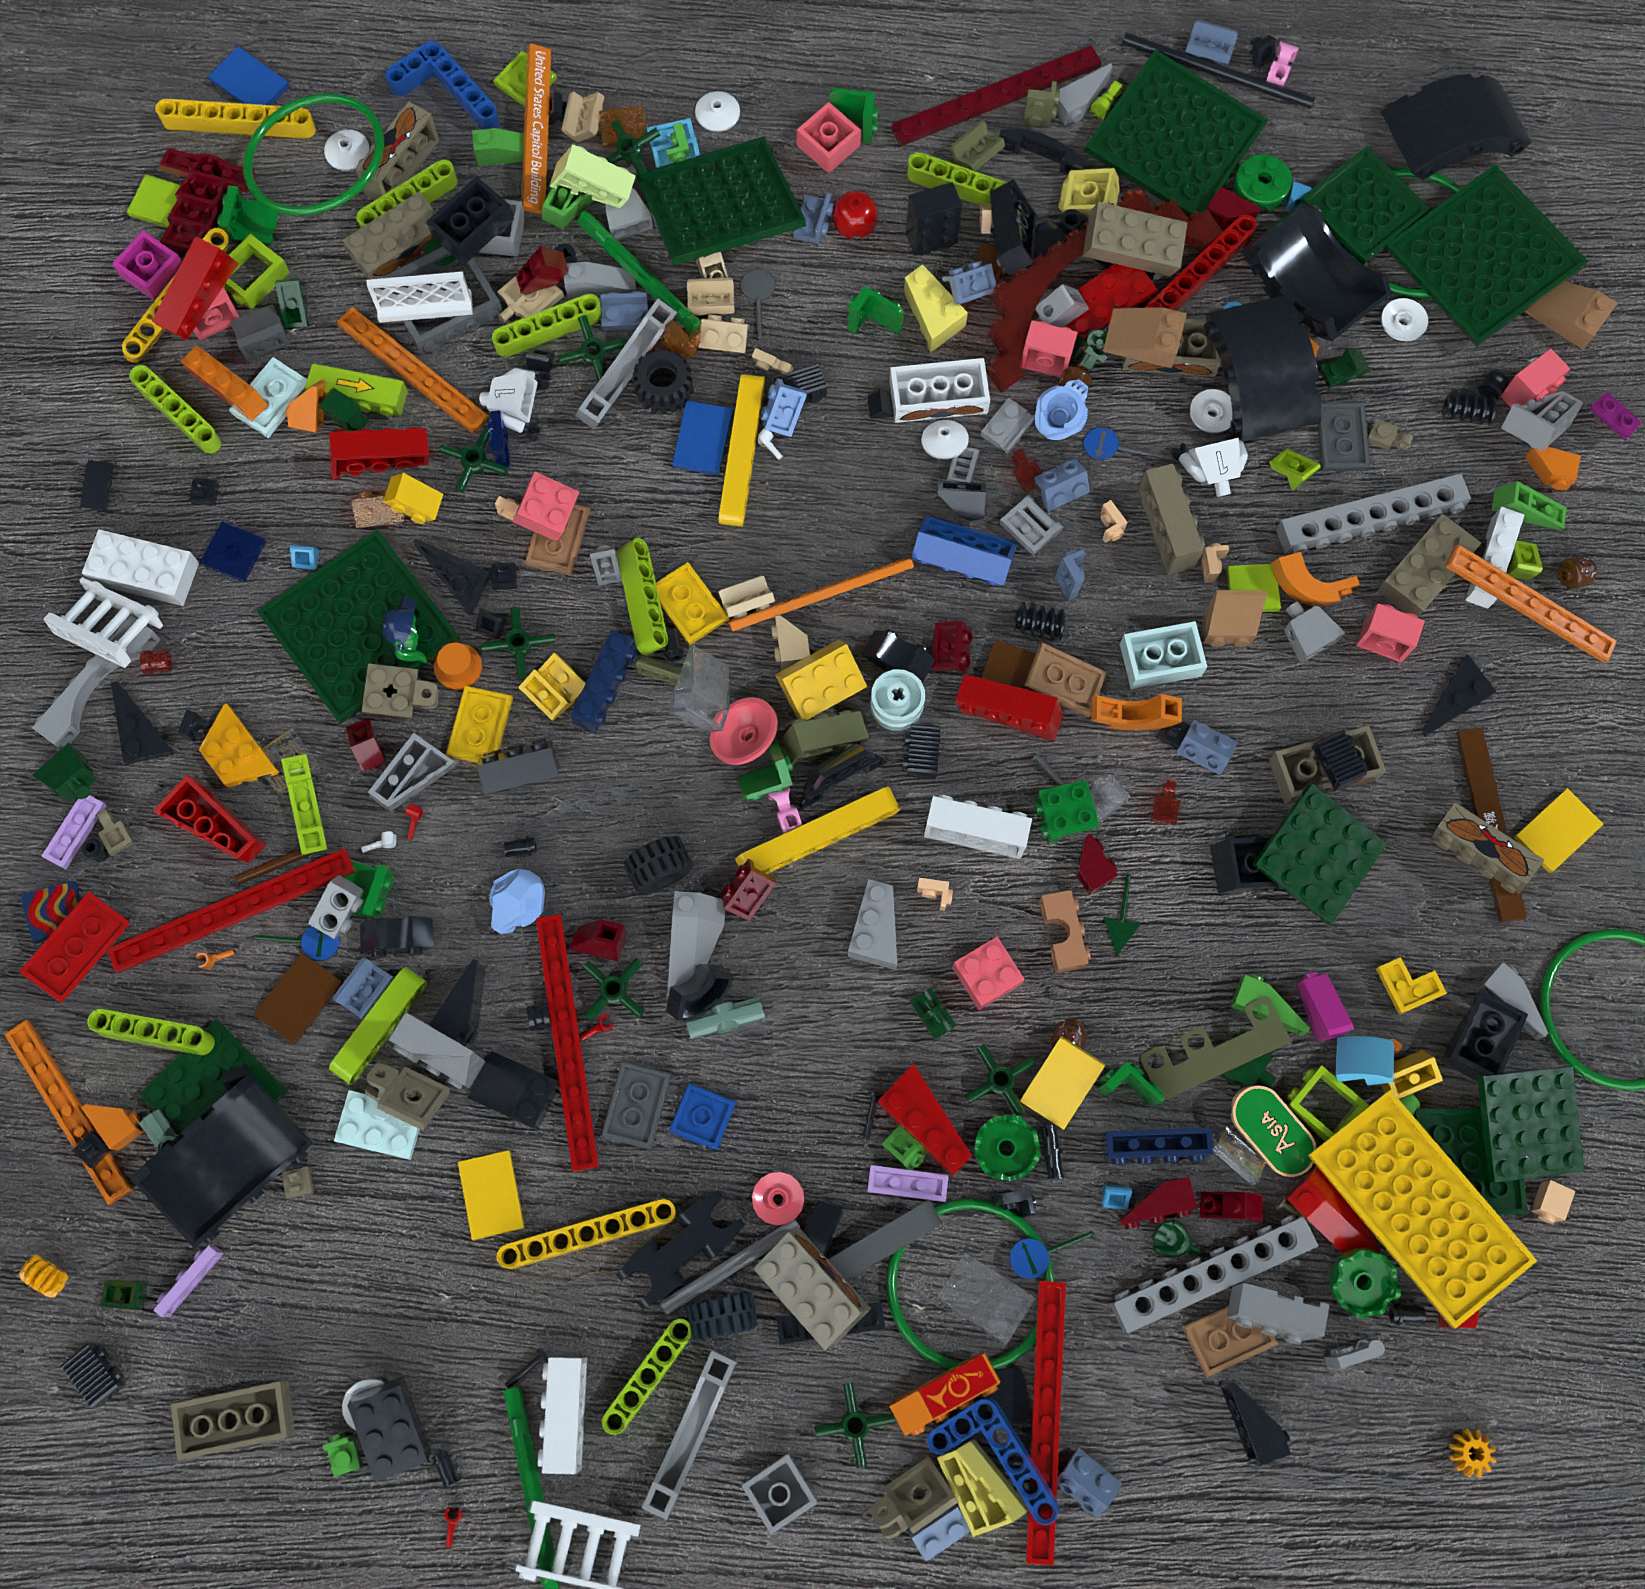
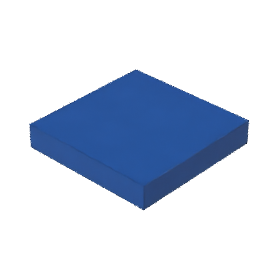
M688 1083L669 1132L718 1151L736 1101Z

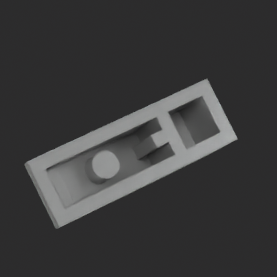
M1111 63L1059 89L1060 96L1056 114L1065 126L1072 122L1080 121L1088 112L1092 103L1110 80L1113 68Z
M590 262L567 263L569 271L564 276L567 298H577L585 294L600 296L609 292L621 294L636 291V280L624 268Z
M603 545L597 547L596 550H591L590 557L598 586L621 582L622 578L615 546Z
M1502 962L1489 972L1476 989L1478 991L1483 990L1527 1013L1528 1017L1522 1029L1535 1040L1545 1037L1548 1031L1524 980L1518 975V971L1513 966Z

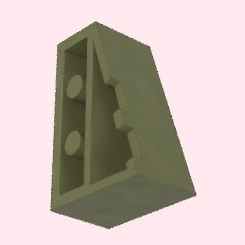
M850 710L838 713L837 716L829 717L828 714L816 717L815 720L799 719L794 721L780 739L779 745L780 748H785L791 765L794 767V763L802 759L808 758L809 762L817 760L816 755L831 753V756L851 745L858 744L863 746L869 739L861 712L851 713Z

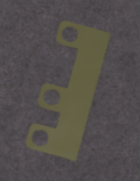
M1263 997L1246 1006L1245 1011L1254 1029L1216 1047H1213L1205 1029L1201 1027L1181 1036V1043L1189 1059L1173 1066L1165 1048L1162 1046H1157L1141 1055V1062L1151 1082L1155 1083L1162 1090L1163 1101L1292 1042L1270 999ZM1264 1004L1269 1008V1015L1266 1019L1259 1020L1253 1016L1252 1011L1256 1005ZM1194 1034H1199L1204 1038V1046L1199 1050H1193L1188 1046V1039ZM1153 1053H1160L1164 1057V1064L1158 1069L1151 1068L1148 1065V1058Z

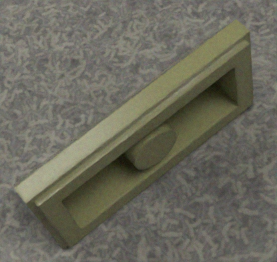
M642 657L636 662L639 674L679 687H684L689 674L688 670L648 657Z

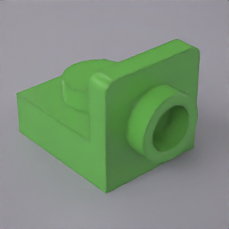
M682 122L673 124V133L670 134L673 147L676 148L666 150L668 162H681L690 156Z
M900 1125L882 1143L884 1148L898 1159L907 1170H913L921 1165L924 1157L927 1155L923 1146Z
M345 1432L329 1437L330 1443L322 1445L323 1451L327 1450L333 1477L362 1468L354 1435L346 1437Z

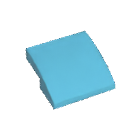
M690 118L646 128L647 132L657 128L661 135L650 142L656 168L675 163L673 161L668 162L666 150L676 148L673 147L670 134L673 133V124L682 122L690 156L686 157V159L700 155Z
M1368 1036L1337 1037L1336 1077L1338 1082L1365 1079L1367 1086L1394 1082L1393 1041Z

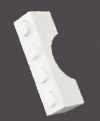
M1501 507L1492 517L1485 537L1487 539V546L1482 559L1505 573L1524 514ZM1473 583L1470 584L1465 601L1487 609L1497 600L1496 597Z

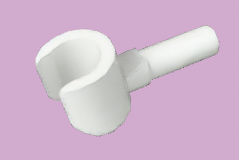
M765 428L762 429L757 438L758 444L762 447H767L780 460L783 456L770 442L773 434L769 430H765Z
M382 832L381 841L362 846V852L381 847L394 848L396 845V834H393V832Z

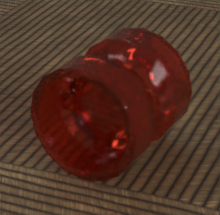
M168 648L158 649L154 653L151 650L141 651L140 666L143 674H154L155 671H160L161 673L171 672L172 658Z

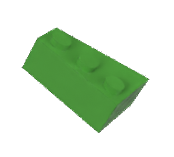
M557 185V189L552 187L542 206V220L564 229L594 201L592 200L593 195L580 191L578 195L571 193L570 188Z

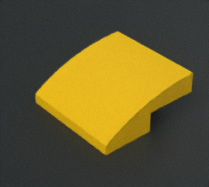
M553 653L540 669H534L518 688L554 721L579 699L586 682L558 654Z

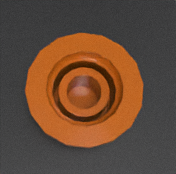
M449 643L443 646L434 662V674L439 683L453 690L464 689V686L470 687L474 685L480 678L483 669L482 659L478 652L470 645L462 643Z

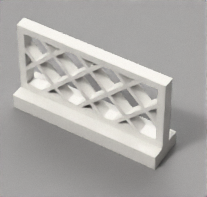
M463 272L367 280V288L377 309L379 323L473 314L472 293L468 289ZM418 289V290H421V291H424V292L419 293V292H416V290ZM392 292H397V293H400V294H399V295H395V294H392Z

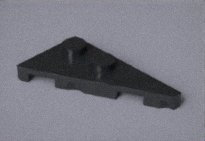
M415 538L413 543L417 550L428 561L434 572L449 588V591L460 602L464 610L472 615L492 573Z
M1469 654L1461 660L1457 671L1452 676L1448 687L1438 701L1433 714L1428 719L1422 733L1424 737L1496 692Z
M117 681L111 682L123 762L129 765L173 755L171 747L160 736L159 732L133 702L128 693Z

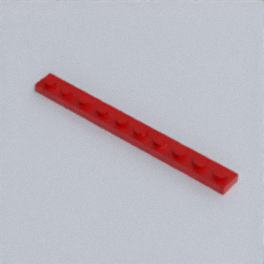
M345 848L108 948L114 971L119 974L328 885L338 875L345 878L356 873L348 850Z
M562 915L536 918L572 1171L578 1172L600 1168Z
M1039 1280L1030 1457L1057 1499L1066 1282ZM1029 1478V1491L1036 1492L1038 1490V1483L1035 1479ZM1048 1503L1040 1504V1513L1045 1517H1051L1053 1515L1052 1506ZM1028 1511L1025 1559L1027 1564L1054 1566L1056 1519L1051 1524L1042 1525Z

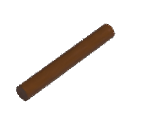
M298 849L235 875V878L240 885L308 857L310 854L302 856L301 849Z

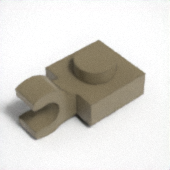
M1376 419L1369 434L1368 443L1385 450H1389L1392 445L1402 451H1407L1413 436L1407 433L1399 434L1397 433L1399 427Z
M106 809L97 814L104 827V830L98 832L110 855L113 856L135 844L124 822L120 820L116 823L111 812L108 813Z

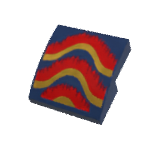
M76 881L56 884L20 895L32 942L37 944L46 941L81 901Z

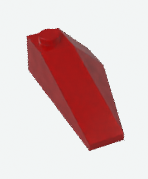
M1317 1166L1286 1194L1287 1200L1343 1254L1356 1248H1369L1381 1253L1367 1225Z

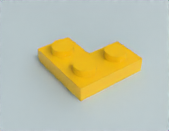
M1401 957L1376 968L1399 1015L1447 994L1436 971L1412 980Z

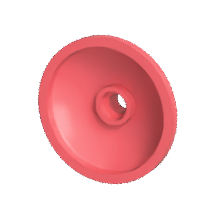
M755 697L740 699L730 704L719 714L712 726L710 746L713 753L722 762L730 765H741L758 758L767 750L776 735L778 721L774 709L766 701Z

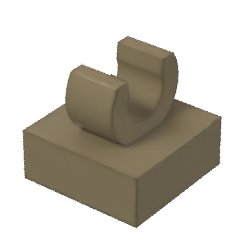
M307 1166L282 1172L286 1199L314 1193L310 1167Z

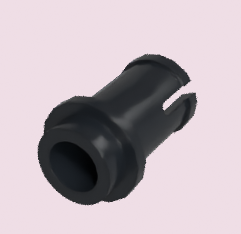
M668 629L666 630L668 644L665 646V657L670 662L679 661L683 658L684 650L680 647L677 630Z
M526 836V839L505 841L504 851L506 857L522 854L531 856L532 853L537 852L535 838Z
M89 839L82 846L83 854L97 862H103L109 856V853H106L108 852L106 847L97 839Z
M1396 1303L1389 1308V1318L1396 1325H1402V1323H1425L1426 1311L1422 1305L1401 1306L1399 1303Z
M447 1450L433 1456V1463H431L432 1466L435 1465L443 1488L460 1481L450 1459L452 1454H448Z

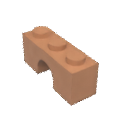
M1071 890L1042 895L1039 904L1044 925L1059 924L1067 933L1066 941L1053 944L1050 948L1055 974L1085 968L1088 965V960H1091L1088 945L1084 946L1082 936H1085L1083 922L1078 921L1076 912L1079 911V903L1077 897H1073Z

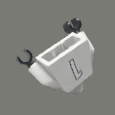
M513 368L504 375L495 377L492 380L490 392H482L480 394V403L482 406H487V409L494 415V418L502 425L519 433L525 432L527 438L535 442L538 438L530 434V432L534 430L540 433L539 426L536 424L527 426L525 423L530 422L537 386L542 390L549 389L550 383L542 380H550V375L546 371H541L536 375L533 371Z
M1229 432L1226 441L1188 450L1189 453H1186L1185 443H1180L1181 451H1176L1175 447H1172V457L1175 460H1179L1186 471L1197 482H1200L1202 486L1214 483L1217 497L1231 494L1228 480L1240 477V472L1243 471L1248 458L1244 443L1237 435L1236 438L1233 437L1232 432Z

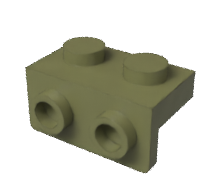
M1052 81L1050 92L1028 89L1023 117L1024 125L1050 127L1051 118H1056L1057 105L1059 103L1060 91L1056 90L1057 81Z
M981 120L953 143L950 148L956 165L977 171L1005 147V142L1003 138L988 132L986 122Z

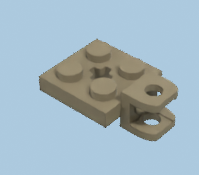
M368 664L362 713L413 719L414 708L424 710L437 708L439 689L432 682L419 681L418 669ZM389 685H393V688L397 690V694H392L391 698H388L387 693L383 692ZM427 693H430V694H431V697H429V698H424V695H425V694H427Z
M382 1063L375 1064L367 1075L369 1085L365 1089L366 1095L378 1101L377 1109L424 1130L449 1096L450 1088L407 1067H404L398 1075L399 1070ZM383 1073L385 1074V1077L376 1076V1074ZM418 1096V1101H410L407 1097L413 1098Z
M928 1456L885 1486L884 1489L887 1495L875 1502L869 1512L885 1538L891 1539L907 1528L914 1534L958 1503V1500ZM921 1490L923 1493L927 1491L923 1499L916 1500L918 1491ZM887 1509L879 1515V1512L881 1510Z

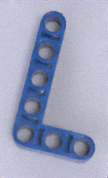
M436 41L424 43L389 67L385 73L391 93L398 97L408 94L429 78L435 76L481 129L498 128L499 118L494 103Z
M988 1397L983 1398L929 1433L927 1438L929 1449L936 1454H943L981 1430L1035 1520L1042 1525H1048L1058 1517L1060 1506L996 1400ZM983 1403L989 1404L992 1407L993 1415L991 1418H984L981 1415L980 1406ZM960 1418L967 1419L970 1423L968 1433H963L958 1429L957 1422ZM997 1428H1002L1007 1432V1442L1000 1443L996 1440L994 1432ZM937 1433H942L947 1437L946 1447L942 1448L936 1444L935 1436ZM1011 1453H1018L1022 1456L1023 1464L1021 1467L1011 1465L1009 1461ZM1026 1478H1033L1037 1481L1038 1490L1036 1492H1030L1025 1488L1024 1481ZM1041 1503H1048L1052 1506L1053 1515L1051 1517H1045L1040 1513L1039 1506Z

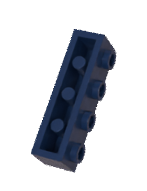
M613 630L610 631L572 711L571 719L574 725L593 733H597L599 727L603 726L607 717L608 707L614 703L617 696L616 690L626 677V669L629 662H632L636 656L637 648L633 638Z
M1212 1128L1107 1131L1102 1134L1104 1161L1111 1160V1165H1125L1127 1160L1137 1159L1138 1164H1151L1153 1159L1163 1158L1164 1163H1177L1179 1158L1188 1157L1190 1162H1204L1205 1157L1214 1154Z

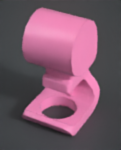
M1279 42L1275 53L1278 60L1273 61L1266 81L1284 86L1291 69L1288 63L1295 60L1299 47Z
M790 786L780 792L773 791L767 793L768 799L775 800L779 812L776 815L783 834L802 826L797 808H793L790 805Z

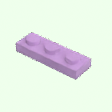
M90 795L85 799H77L42 854V857L67 869L99 819L97 814L103 811L107 805Z
M870 1165L867 1192L946 1202L949 1175Z
M208 1245L207 1248L203 1247L194 1256L195 1262L189 1269L185 1268L175 1279L177 1283L173 1288L166 1290L158 1298V1305L154 1311L160 1317H170L224 1253L217 1246Z

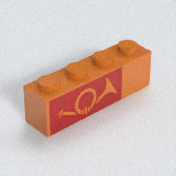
M196 345L180 361L197 381L251 422L267 408L268 404L256 389Z
M983 1350L890 1402V1408L904 1435L906 1436L911 1433L912 1436H916L927 1429L926 1424L933 1420L939 1423L950 1416L949 1411L957 1407L960 1410L965 1409L974 1403L973 1398L983 1394L985 1397L998 1389L996 1385L1000 1384V1379Z

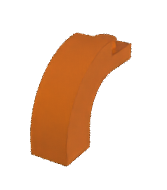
M1301 552L1280 557L1270 563L1275 579L1283 591L1292 599L1307 606H1332L1341 601L1340 597L1352 594V589L1360 585L1357 576L1333 583H1325L1315 579L1308 572Z
M1160 694L1147 700L1123 701L1096 695L1092 697L1091 721L1107 724V728L1129 731L1155 730L1170 727L1182 722V698Z

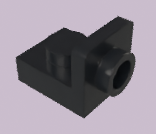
M1030 1188L991 1197L994 1207L1003 1206L1004 1210L1018 1208L1022 1218L1035 1215L1036 1201L1031 1194Z

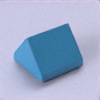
M1293 181L1287 198L1286 211L1297 208L1301 204L1302 197L1312 190L1311 187Z
M290 545L293 568L316 570L320 553L316 547Z
M1103 1184L1102 1207L1128 1210L1132 1188L1129 1186Z

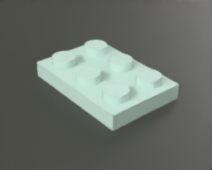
M272 357L250 384L268 404L267 408L253 422L233 407L229 411L232 415L269 438L286 418L288 404L306 391L307 379Z
M349 1090L334 1142L411 1160L420 1129L377 1109L378 1101L371 1099L366 1094Z

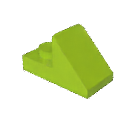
M1286 449L1270 461V466L1272 470L1288 477L1291 490L1293 491L1320 468V463Z
M1516 540L1511 556L1512 561L1507 574L1513 578L1531 580L1541 573L1543 569L1537 545Z

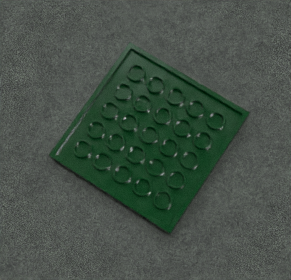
M1155 49L1086 144L1084 152L1106 166L1115 168L1116 172L1198 223L1220 187L1225 185L1260 135L1268 119Z
M764 136L688 158L681 162L647 170L648 175L644 179H640L638 174H635L639 188L673 266L806 226V219Z
M1496 164L1390 241L1385 248L1476 347L1584 268L1589 262Z
M378 529L257 611L339 724H342L362 710L368 664L418 670L426 665L419 661L409 662L397 658L394 645L385 638L382 624L385 613L392 609H398L404 596L411 597L415 601V627L418 633L416 650L426 656V664L438 656L443 646L461 641L459 635ZM389 685L383 692H388L393 688V685Z

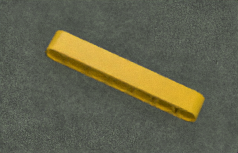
M162 99L156 104L155 110L164 127L169 130L253 135L260 124L282 106ZM300 108L280 119L264 136L306 139L315 134L316 126L310 112L306 108Z
M220 228L211 229L202 240L212 244L211 239L219 237L224 243L216 247L226 252L228 248L227 233ZM174 277L124 340L122 350L124 357L128 361L140 362L165 331L153 323L152 320ZM144 327H151L155 332L152 336H144L141 330ZM130 345H136L141 350L138 354L132 355L127 352V348Z
M741 374L719 511V524L743 527L765 387V377Z
M885 787L737 856L735 861L739 867L744 865L747 859H750L754 863V868L769 874L898 813L901 809L890 787Z
M669 1200L653 1201L505 1244L497 1252V1261L499 1265L507 1269L520 1268L670 1224L676 1218L677 1211L674 1204ZM662 1205H669L671 1208V1214L667 1219H660L657 1215V1210ZM637 1212L644 1213L646 1218L645 1223L640 1227H635L632 1223V1217ZM613 1219L618 1220L620 1223L619 1231L615 1234H609L606 1230L607 1223ZM591 1227L594 1230V1237L592 1240L584 1242L581 1238V1232L584 1228ZM561 1234H565L568 1237V1245L564 1249H558L555 1244L556 1238ZM534 1242H540L543 1247L542 1253L537 1257H533L530 1253V1247ZM513 1249L517 1254V1258L514 1263L507 1264L504 1260V1255L508 1250Z

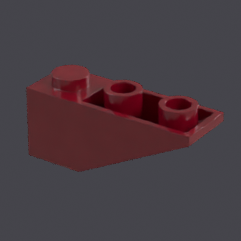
M1190 1177L1159 1184L1118 1220L1116 1225H1124L1125 1230L1141 1227L1140 1221L1150 1219L1151 1224L1166 1221V1215L1175 1214L1176 1219L1190 1216V1210L1198 1208Z

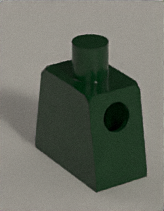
M69 742L33 774L44 786L67 802H73L76 798H87L91 793L89 786L96 780V776L85 756Z
M1240 1029L1235 1033L1233 1038L1246 1033V1031L1244 1029ZM1268 1053L1219 1075L1241 1088L1254 1085L1255 1082L1261 1086L1271 1088L1277 1079L1265 1070L1272 1060Z

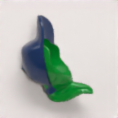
M404 596L398 609H392L385 613L382 624L385 638L394 645L397 658L403 661H419L426 664V656L416 650L418 633L415 627V601L411 597Z

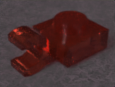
M1022 448L1013 452L1014 456L1011 459L1017 467L1013 473L1023 492L1025 493L1038 487L1034 478L1043 473L1036 460L1029 463Z
M1166 780V783L1163 785L1162 796H1155L1150 821L1173 826L1177 824L1181 800L1173 799L1176 782Z

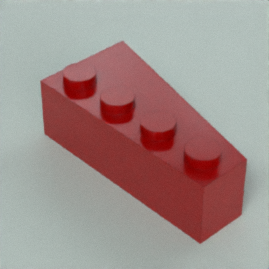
M195 236L152 322L162 329L187 340L239 263L220 248Z
M426 428L361 429L359 431L336 430L329 432L328 456L331 480L340 479L339 474L350 473L351 477L360 476L361 471L370 469L375 471V473L385 472L390 466H395L396 469H405L428 465L429 446Z
M964 674L955 700L959 710L966 715H976L1052 742L1056 740L1063 719L1058 697Z
M186 775L152 811L246 863H250L266 846L200 780Z
M914 1064L878 1100L877 1105L898 1126L900 1125L923 1146L927 1154L951 1177L972 1156Z

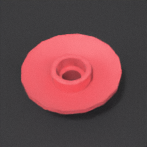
M782 1172L769 1173L761 1178L754 1187L752 1194L753 1208L758 1217L766 1223L773 1225L788 1224L796 1219L802 1211L804 1203L803 1189L799 1182L790 1174ZM780 1194L783 1196L781 1204L774 1203L773 1197Z

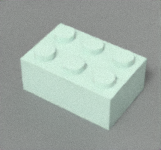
M1196 621L1124 634L1120 642L1131 689L1201 677L1207 668Z

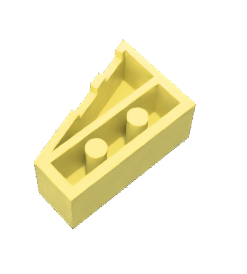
M923 264L905 277L904 294L914 316L917 318L921 333L924 334L931 353L966 327L968 312L960 304L954 303L953 296Z
M975 1439L958 1445L937 1458L950 1488L958 1500V1505L973 1537L1012 1523L1030 1511L1023 1499Z

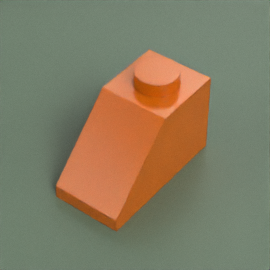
M321 379L288 404L286 408L288 427L317 432L324 426L325 412L318 404L325 397L326 380Z
M1531 447L1526 453L1525 458L1543 484L1552 486L1556 490H1568L1576 481L1581 455L1547 447L1544 451Z
M88 1104L81 1107L111 1150L120 1151L144 1133L139 1124L142 1120L135 1111L131 1112L121 1108Z

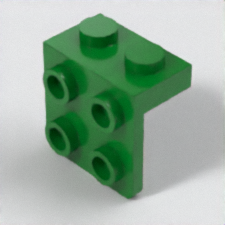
M832 88L830 90V103L850 121L863 123V143H872L873 134L877 135L879 107L875 106V93L865 90L855 91L845 88Z
M229 185L227 194L223 196V211L218 217V227L227 233L228 241L242 243L252 234L264 245L270 246L273 243L279 213L266 208L258 201L245 200L238 186Z
M864 286L858 296L854 295L849 301L847 320L848 330L856 334L867 318L872 319L895 334L901 332L904 310L897 302L889 301L877 290Z
M776 740L772 741L768 747L773 765L737 777L745 800H756L764 794L773 791L780 792L793 785L789 771L793 770L789 756H787L784 747H779Z
M1084 780L1039 790L1035 798L1036 800L1033 801L1035 813L1040 815L1042 824H1040L1042 838L1047 839L1048 845L1058 843L1062 836L1096 829L1099 825L1089 785Z
M352 861L356 873L345 877V879L365 890L361 898L364 902L359 911L353 914L368 919L379 918L380 914L385 910L388 891L392 889L394 884V873L386 866L378 865V868ZM341 893L342 900L348 902L347 896Z
M1125 1062L1117 1069L1113 1067L1099 1080L1102 1085L1097 1090L1104 1097L1113 1092L1124 1080L1151 1107L1160 1104L1164 1100L1161 1095L1163 1093L1162 1090L1155 1083H1148L1142 1077V1070L1134 1063L1129 1064Z

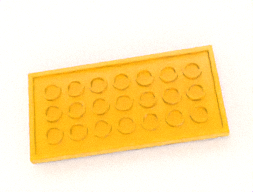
M1391 1090L1386 1092L1308 1155L1453 1329H1456L1537 1262L1536 1258Z

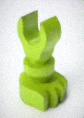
M1114 81L1107 93L1097 97L1092 103L1090 112L1094 113L1095 117L1098 116V119L1102 118L1104 120L1109 114L1114 100L1120 95V89L1123 85L1118 81Z

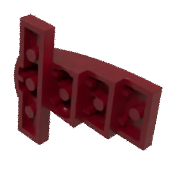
M168 148L159 164L161 171L186 178L175 193L177 202L167 217L169 226L162 236L160 243L171 250L187 253L195 236L203 239L211 229L219 228L218 217L223 211V196L227 194L228 186H238L240 192L248 193L249 191L245 182L243 167L229 164L215 155H195ZM253 170V176H254V179H255L256 174H255V171Z

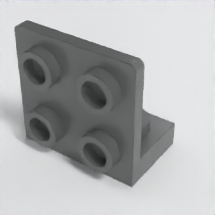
M273 304L230 321L237 338L236 342L246 361L291 344Z

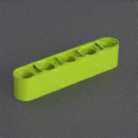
M920 152L911 154L908 159L907 176L910 181L928 188L953 182L960 199L980 205V203H991L990 192L1007 183Z
M439 160L362 208L356 215L360 228L419 191L430 204L452 190L457 185V177L452 163L448 160Z
M585 294L497 328L492 333V341L497 354L501 357H509L580 330L578 317L587 315L590 325L599 322L602 312L598 297L594 294ZM546 324H552L549 327H543ZM525 332H529L528 335H522ZM502 341H508L505 344H500Z
M139 365L130 371V379L138 391L202 451L212 454L221 448V440L212 426L148 367Z
M635 538L617 550V559L635 644L642 655L648 656L668 644V636L648 546L642 539Z
M404 967L335 1056L329 1066V1070L349 1085L353 1084L398 1026L404 1014L410 1010L422 994L427 981L409 968Z
M106 1009L94 1010L87 1019L88 1027L92 1031L105 1038L196 1055L208 1054L212 1051L215 1043L211 1034L200 1027ZM107 1020L106 1024L102 1027L103 1022ZM130 1024L129 1029L125 1031L126 1026ZM154 1028L153 1033L148 1036L149 1031ZM177 1033L176 1038L172 1040V1036ZM201 1037L200 1042L195 1045L196 1040Z
M677 1319L668 1326L607 1410L602 1419V1426L606 1433L610 1435L622 1433L639 1412L691 1340L692 1336L688 1320ZM679 1323H683L688 1327V1334L684 1339H678L674 1335V1328ZM664 1345L668 1346L672 1351L671 1358L666 1362L658 1358V1350ZM646 1368H650L655 1372L656 1376L652 1384L644 1383L641 1378V1374ZM629 1391H634L639 1396V1402L635 1407L628 1406L625 1402L626 1393ZM612 1414H618L622 1418V1426L619 1429H612L609 1426L608 1421Z

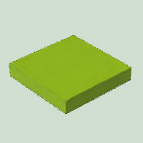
M521 51L493 82L496 87L525 107L527 53ZM550 70L551 86L557 80V76Z
M145 174L127 210L128 215L167 228L169 226L167 217L177 202L175 193L181 185Z
M1271 564L1234 565L1227 567L1229 590L1266 591L1262 612L1280 611L1279 587Z

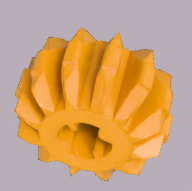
M32 1255L19 1272L20 1279L25 1284L48 1297H55L58 1292H61L68 1280L66 1272L38 1255Z
M1468 1429L1462 1430V1436L1459 1434L1453 1436L1457 1444L1448 1445V1448L1454 1450V1454H1450L1448 1458L1449 1460L1457 1461L1454 1466L1455 1470H1463L1464 1476L1471 1477L1474 1474L1475 1477L1479 1478L1482 1477L1483 1471L1488 1473L1492 1471L1488 1462L1496 1463V1458L1490 1457V1453L1495 1452L1496 1448L1495 1446H1488L1491 1439L1489 1436L1481 1437V1431L1474 1430L1471 1433ZM1470 1448H1474L1476 1451L1473 1452V1454H1476L1474 1458L1469 1457V1455H1472V1453H1469Z

